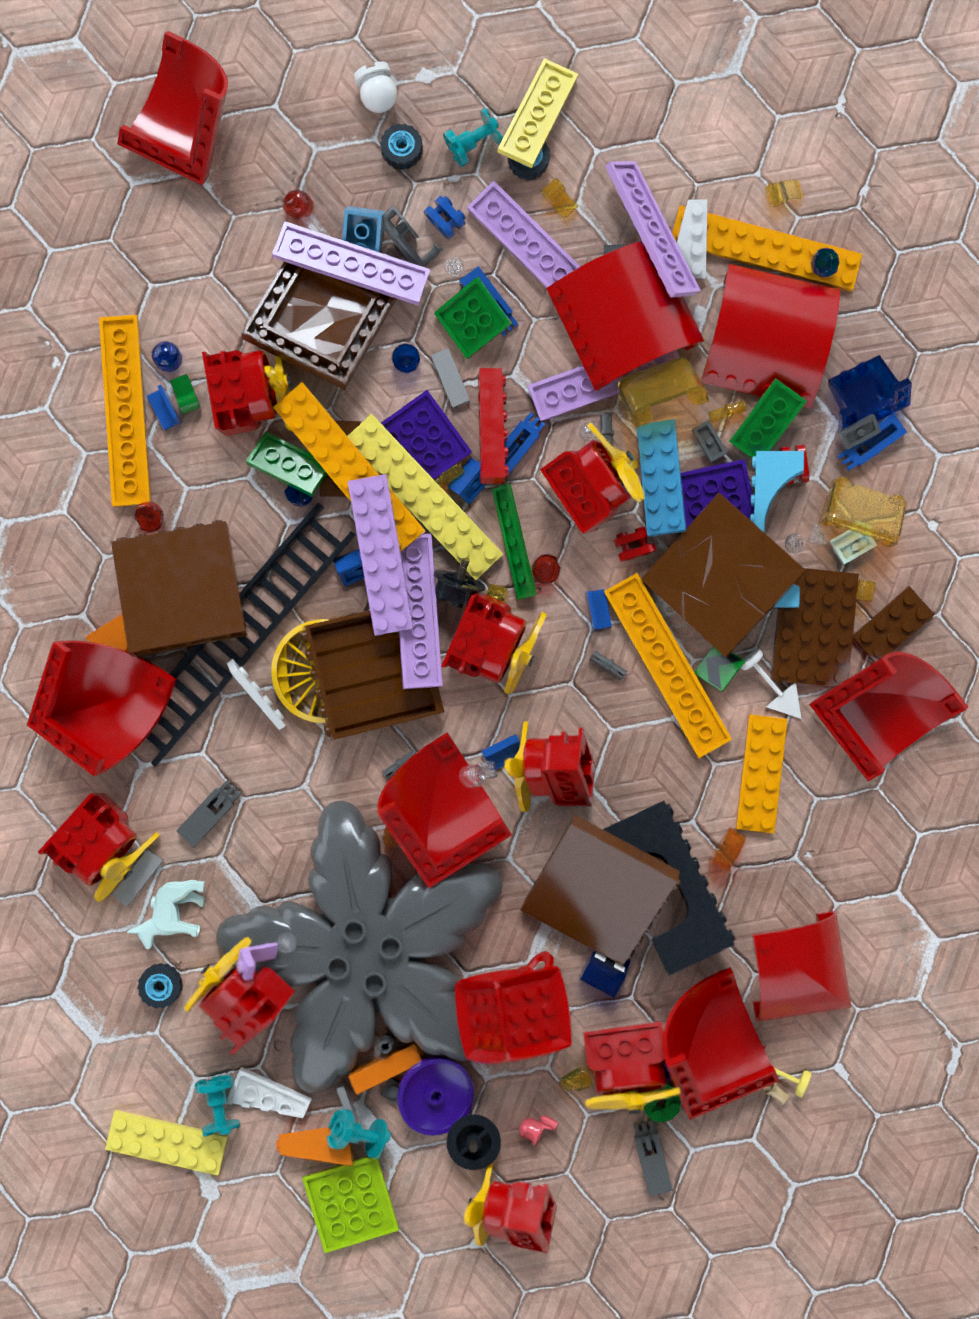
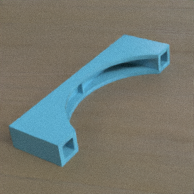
M756 451V456H753L752 467L756 468V476H752V487H755V495H751V506H755L754 514H751V521L764 533L767 514L774 498L787 483L804 473V451ZM794 585L774 607L799 608L800 587Z

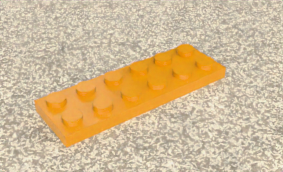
M748 714L736 829L775 834L788 719Z

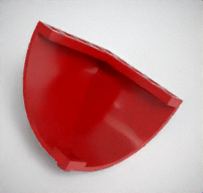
M167 31L164 33L161 50L163 51L151 92L133 125L128 127L123 124L120 127L117 144L203 185L209 176L228 89V79L221 65L209 53L196 44Z
M56 641L52 643L27 726L94 777L118 765L147 738L168 704L176 679L140 656L132 657L128 651L87 641Z
M892 652L883 656L809 704L868 782L883 774L885 771L883 767L916 740L968 708L965 701L940 672L919 657L905 652Z
M448 732L409 758L389 779L378 799V816L428 888H431L512 836L493 802Z
M836 911L816 913L817 922L809 925L752 934L760 989V1000L752 1001L756 1022L852 1008Z
M731 967L722 969L696 983L677 1001L665 1024L663 1053L676 1088H680L679 1096L689 1120L779 1082L776 1070L771 1065L749 1017Z

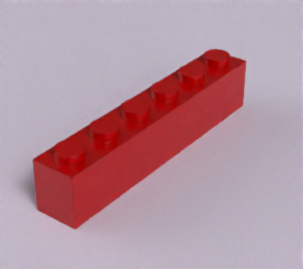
M479 368L480 484H503L505 477H508L509 473L508 466H505V459H508V447H504V441H507L508 434L507 429H504V423L507 422V411H503V405H506V393H503V387L506 386V375H502V368Z

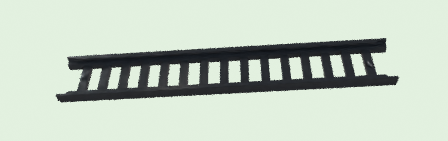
M317 503L240 592L242 603L246 598L250 599L271 617L273 622L266 629L243 609L245 621L259 632L261 636L254 643L246 636L236 638L248 648V651L242 658L223 641L212 642L225 655L233 659L240 668L245 665L356 536L355 533L350 531L343 541L340 542L315 520L324 509L320 503ZM309 526L336 548L329 557L303 535V532ZM297 540L324 562L317 571L290 549ZM284 554L311 576L305 585L301 584L278 564V561ZM272 569L298 590V593L292 600L265 578ZM259 583L286 605L280 614L252 592ZM208 643L194 645L169 674L176 679L174 687L197 705L198 709L190 715L172 698L169 699L167 706L186 722L178 730L163 716L160 717L157 723L173 737L165 744L152 732L147 736L146 739L160 750V753L151 762L154 767H157L234 677L230 671L228 672L203 650ZM196 656L200 657L223 677V680L217 686L190 664ZM184 670L211 692L204 701L178 679Z

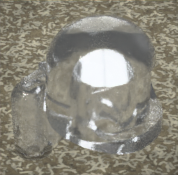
M486 761L462 767L458 775L460 783L464 787H477L482 785L483 779L496 778L498 773L497 770H494L495 762Z

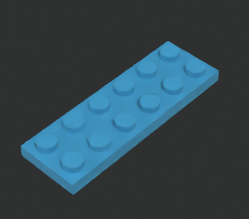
M671 419L637 425L642 485L645 496L644 507L647 535L651 537L686 532L676 421Z

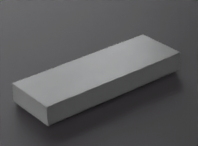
M449 348L432 354L431 358L452 408L470 402Z
M147 849L131 869L133 871L131 876L120 883L112 896L127 907L164 860L150 849Z
M346 1082L340 1083L337 1092L343 1109L350 1110L353 1113L354 1122L359 1123Z

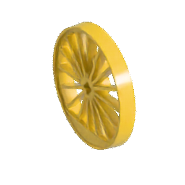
M327 619L308 621L292 629L279 643L271 666L273 687L282 704L294 715L316 723H326L325 718L313 716L317 702L316 695L309 714L297 709L316 682L314 680L296 704L293 705L290 691L312 679L309 677L290 688L288 677L309 675L310 671L288 674L287 662L312 669V666L287 659V645L306 658V655L290 643V641L303 631L302 628L305 625L327 621Z

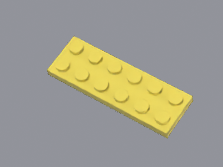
M544 58L497 152L532 168L578 78V74Z
M115 1110L105 1150L218 1176L228 1135H220V1133L214 1132L213 1135L203 1136L202 1129Z

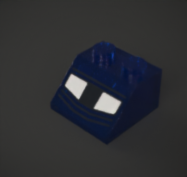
M592 950L579 974V978L615 998L624 981L631 960L627 959L622 966Z

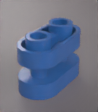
M439 196L434 201L437 207L433 209L431 206H428L423 213L445 238L450 239L455 234L452 228L455 226L461 229L466 224L464 221L466 217L460 210L456 211L452 207L453 203L447 196ZM441 213L449 219L448 222L440 216Z

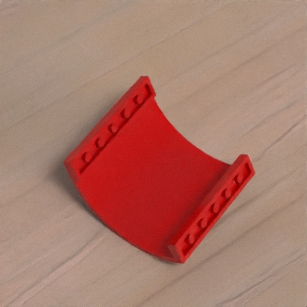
M642 241L604 254L575 269L546 288L595 391L601 390L619 377L654 359L684 347L686 351L691 350L704 342L684 297H670Z
M729 264L724 279L725 288L707 362L701 377V383L762 397L776 378L807 401L803 407L812 409L833 341L840 303V290Z

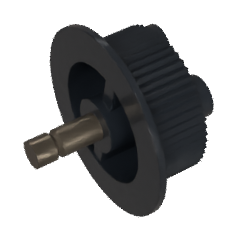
M462 559L458 573L446 570H436L433 573L438 579L435 588L436 599L452 602L451 605L462 608L463 605L467 606L471 595L485 591L486 587L478 580L465 575L470 562L467 559Z
M476 1114L466 1115L455 1121L449 1129L446 1140L447 1150L451 1159L458 1166L467 1170H480L488 1167L497 1158L501 1149V1136L498 1128L490 1119Z

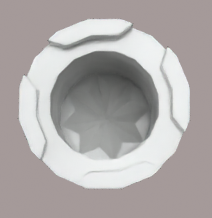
M374 62L375 66L368 69L365 65L354 73L355 84L357 87H361L360 98L364 106L370 111L379 114L389 111L397 100V87L393 80L389 78L392 72L386 62Z

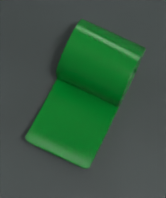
M187 374L170 380L182 414L201 407Z

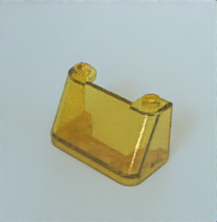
M682 357L624 377L618 383V392L625 416L636 428L646 425L651 421L652 406L687 394L689 402L693 405L709 402L707 392L694 368L687 359Z
M839 476L838 479H833L818 524L828 526V524L835 525L836 528L842 527L875 538V541L882 540L881 545L887 547L897 545L907 505L904 497L900 495L890 496L849 482L850 479Z

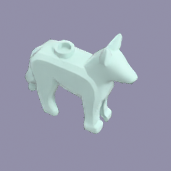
M205 881L167 882L158 890L156 896L152 897L151 908H154L152 918L128 930L127 933L137 934L146 949L152 947L156 935L168 936L175 933L191 934L192 937L199 936L201 926L180 921L177 904L194 902L199 907H203L205 897L193 892V890L203 893Z

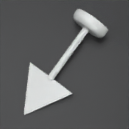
M756 649L743 659L746 662L741 669L748 670L754 666L778 694V697L766 707L801 719L796 683H793L782 693L758 665V662L763 657V652L760 649Z

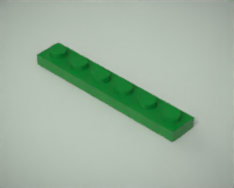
M505 484L491 490L517 600L536 596V588L511 484Z

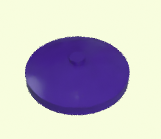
M430 1057L413 1065L403 1076L397 1092L398 1110L406 1124L418 1133L432 1136L449 1132L455 1121L468 1115L474 1099V1088L469 1074L458 1062L446 1057Z

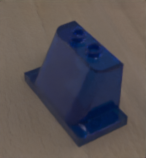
M880 355L866 362H861L857 366L844 370L839 375L828 379V387L840 409L838 411V431L870 414L875 415L876 420L879 421L910 406L912 382L909 378L899 382Z

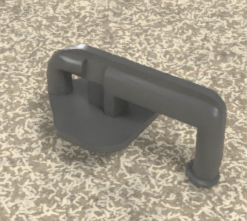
M393 205L383 215L385 232L410 263L425 267L443 251L442 248L433 244L434 247L420 258L404 238L409 231L416 238H419V236L397 208ZM397 214L402 222L395 227L390 219Z

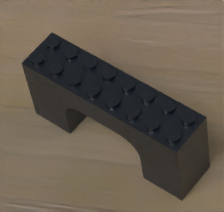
M662 801L603 830L651 856L660 858L669 866L680 871L678 889L687 907L686 918L678 927L651 940L668 976L735 945L733 941L736 938L732 930H727L724 924L727 922L726 917L722 911H718L716 907L718 901L714 893L710 894L707 889L709 886L705 875L701 876L698 870L700 864L696 857L692 858L690 854L692 848L688 840H683L681 836L683 830L678 821L675 822L673 819L674 811L670 803L666 805L665 801Z

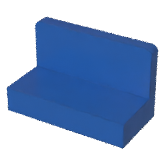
M160 384L157 386L159 390L147 395V398L163 429L166 431L182 423L168 393Z
M470 458L447 486L469 505L487 485L480 484V463Z
M360 549L334 560L344 587L365 578Z
M605 589L587 591L585 593L593 630L612 627L607 599L604 593Z
M514 734L482 750L490 769L494 771L504 766L508 758H514L519 751L520 741L517 735Z

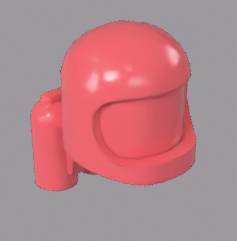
M541 1116L539 1118L541 1122L533 1118H526L519 1127V1134L522 1138L533 1142L532 1145L536 1146L544 1129L556 1130L559 1123L548 1116Z

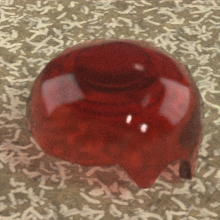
M296 189L288 192L284 197L283 209L289 217L299 220L311 215L314 203L308 193Z
M148 501L136 507L134 519L138 522L141 530L149 533L156 532L162 527L164 512L158 504Z
M548 553L536 558L531 570L535 580L545 585L553 583L559 577L561 567L557 557Z

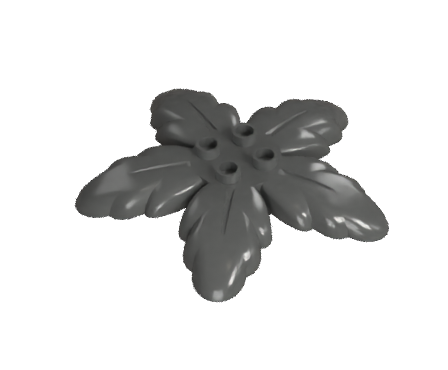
M346 801L330 803L324 808L318 820V835L311 845V858L314 869L308 875L309 887L323 914L320 915L308 907L291 901L283 902L279 905L278 909L269 906H257L251 909L248 914L234 915L221 923L216 934V942L219 949L225 955L246 937L252 940L249 947L278 943L279 947L276 958L254 962L256 965L254 971L258 972L264 967L270 968L290 987L302 986L312 982L316 983V986L301 1000L294 1010L293 1017L298 1025L290 1041L291 1051L295 1056L292 1063L293 1078L296 1084L305 1092H324L331 1088L339 1076L346 1075L353 1070L357 1064L360 1052H367L373 1046L378 1011H381L387 1026L401 1042L410 1043L414 1041L427 1054L438 1055L443 1053L455 1060L467 1061L461 1042L455 1002V983L460 979L449 970L426 962L425 958L440 956L459 949L465 942V934L483 924L487 909L494 905L501 894L503 885L500 873L489 864H469L431 888H428L419 873H417L400 889L395 898L391 899L389 898L392 879V862L387 855L381 854L380 840L377 833L372 827L365 824L362 814L353 804Z

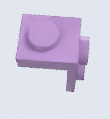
M278 943L240 949L237 968L239 973H242L244 980L253 978L256 966L254 962L276 958L279 947Z

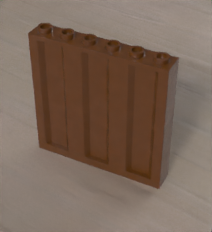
M370 611L309 624L302 628L303 631L300 634L302 642H306L307 650H305L306 659L308 662H311L312 669H310L312 681L315 680L317 686L314 689L317 700L320 699L322 706L319 707L322 719L325 718L326 722L324 732L330 741L445 712L438 687L403 689L399 631L375 635Z

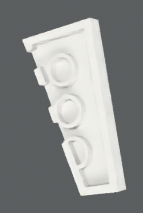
M707 199L688 200L677 244L694 278H706Z
M231 659L227 663L231 674L274 725L281 730L286 726L283 722L285 718L278 709L276 711L271 706L273 703L268 696H263L259 692L261 688L255 681L251 682L246 670L243 667L240 668Z
M241 1067L225 1104L232 1105L234 1103L241 1105V1107L260 1108L262 1111L268 1112L271 1110L283 1115L304 1118L312 1098Z

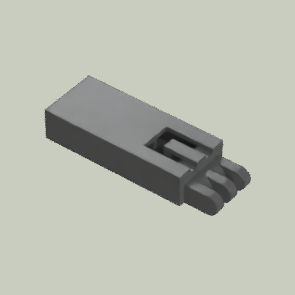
M229 780L219 789L215 788L176 830L192 847H196L235 805L233 802L241 795L242 792L239 790L234 796L231 794L236 789L234 785L229 790L226 789L231 783ZM221 803L224 804L216 814L209 809L212 805L218 808Z
M648 1119L650 1127L647 1128L644 1120L641 1121L642 1129H639L637 1122L633 1123L636 1133L634 1139L649 1197L673 1191L659 1133L657 1130L655 1131L652 1119ZM652 1141L655 1154H650L649 1156H647L644 1143H646L647 1150L649 1151L653 1150L651 1145Z

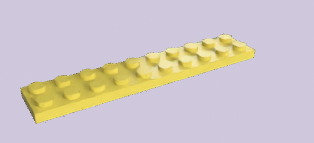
M372 414L348 435L349 439L379 475H387L389 487L458 563L461 565L462 559L470 561L467 572L475 580L503 555L496 545Z

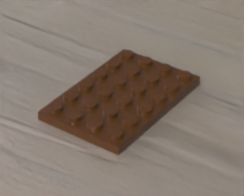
M805 568L807 572L795 584L800 587L799 608L778 607L771 680L836 687L849 678L859 574Z

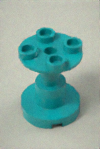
M486 108L480 110L484 125L472 132L466 130L458 136L451 129L443 134L449 151H452L454 154L453 158L460 167L469 164L466 153L477 147L476 143L490 135L495 143L500 145L503 139L501 133L497 131V128H499L495 117L491 118Z
M214 1076L211 1080L206 1081V1079H203L194 1084L196 1093H206L207 1104L212 1106L214 1123L201 1128L203 1136L213 1135L214 1132H219L220 1135L229 1134L231 1129L241 1126L238 1119L226 1120L224 1104L227 1102L225 1089L234 1085L233 1076Z
M341 1108L342 1110L335 1111L328 1125V1129H331L330 1136L327 1135L329 1147L342 1150L349 1142L357 1143L360 1140L365 1142L367 1156L379 1159L385 1144L389 1142L391 1132L387 1130L386 1121L384 1119H376L371 1124L369 1130L363 1129L360 1123L354 1122V1116L350 1110Z

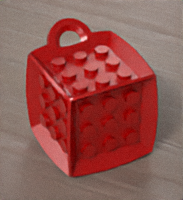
M543 951L530 960L527 966L518 969L488 972L456 981L455 1002L457 1022L467 1060L484 1064L504 1063L542 1057L571 1047L572 1026L565 983L560 968L553 965L554 957L549 952ZM543 961L545 963L544 968L533 970L539 962Z

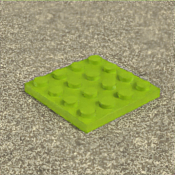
M366 1156L354 1160V1166L337 1165L302 1177L324 1254L399 1231L398 1221L379 1159Z

